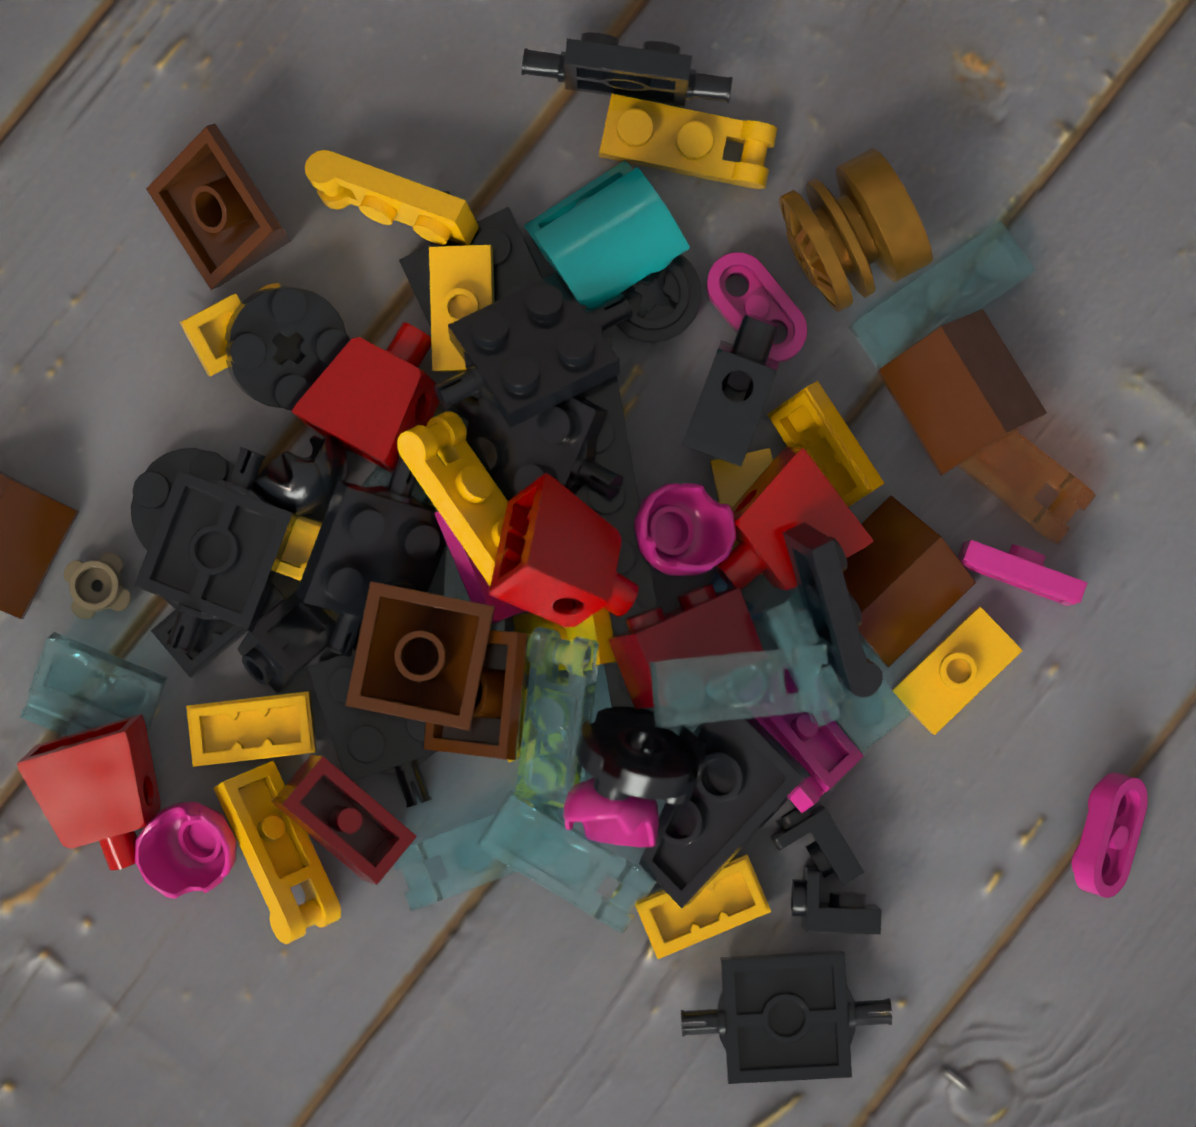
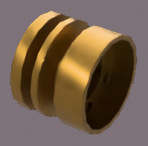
M871 148L837 166L836 177L841 194L840 197L835 198L821 181L814 178L807 182L805 186L812 210L803 197L794 189L780 196L778 200L781 214L786 224L787 239L795 258L810 283L818 288L829 305L837 312L851 306L854 302L847 278L864 298L876 291L870 264L876 262L888 278L897 282L931 264L933 261L932 248L910 196L890 163L875 148Z

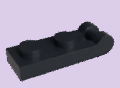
M805 522L784 531L785 543L823 673L837 683H842L844 688L857 697L866 698L873 695L880 688L883 675L880 667L867 659L858 630V627L863 622L862 614L857 602L847 590L843 572L847 570L848 565L842 547L834 537H828Z

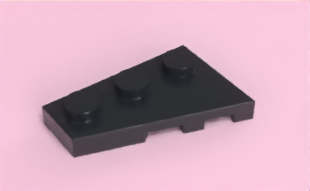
M724 686L715 689L707 707V710H709L708 715L698 735V739L705 749L706 756L699 781L693 789L691 799L687 803L678 805L665 803L659 816L656 845L654 847H646L639 862L641 867L681 908L689 905L811 776Z

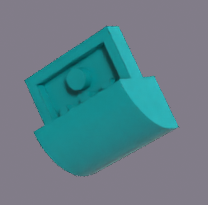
M626 160L523 225L534 245L554 271L558 273L579 304H584L589 309H593L616 298L617 295L644 277L666 268L675 257L690 248L680 228L654 187L638 167L633 169Z

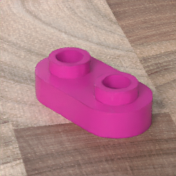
M742 252L726 254L713 264L707 278V294L711 303L736 334L745 313L779 323L786 330V339L778 344L773 343L768 357L782 363L797 355L807 337L805 317L763 264L754 256ZM732 276H741L748 283V291L742 296H733L726 290V280Z
M1113 772L1103 777L1091 790L1088 799L1089 811L1080 844L1075 849L1072 857V870L1076 884L1081 890L1110 898L1115 896L1125 885L1131 870L1148 805L1147 789L1140 779Z

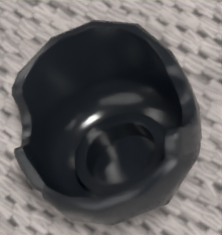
M330 434L324 439L317 436L310 438L312 454L309 457L296 456L289 451L280 454L257 475L253 489L268 504L298 515L297 517L311 514L325 506L331 500L338 480L345 481L347 476V454L343 443Z

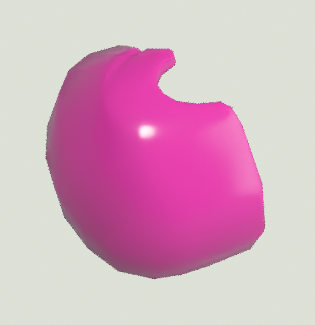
M664 484L643 499L634 519V531L642 556L657 570L670 576H697L712 569L728 558L737 538L734 513L730 505L721 504L712 499L701 484Z
M594 777L574 785L568 792L563 813L567 830H572L574 822H582L585 837L591 841L631 847H654L656 845L659 828V810L656 799L630 796L622 801L610 800L596 792L594 789Z
M194 801L176 803L162 809L149 821L135 840V863L144 881L165 897L172 899L193 891H203L204 893L211 891L223 882L224 877L229 874L236 862V838L224 815Z

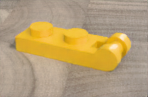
M611 93L599 157L621 162L626 160L630 164L746 188L765 189L769 175V169L764 167L768 148L775 146L778 128L760 121H743ZM726 140L744 144L740 162L722 160Z
M328 150L316 151L306 161L304 167L305 174L313 187L317 189V193L323 203L330 209H343L353 204L358 206L364 215L378 223L392 225L393 221L396 220L412 226L419 236L438 245H445L450 240L460 245L468 246L471 244L479 228L472 211L464 199Z
M446 411L430 419L426 427L417 425L401 433L397 442L398 451L490 585L508 501L467 443V432L463 420L454 412Z
M273 760L225 780L213 787L269 908L271 928L280 942L289 944L302 938L306 934V928L316 925L321 928L338 921L341 918V906L308 833L271 803L285 786ZM300 884L306 897L305 902L298 905L290 888Z

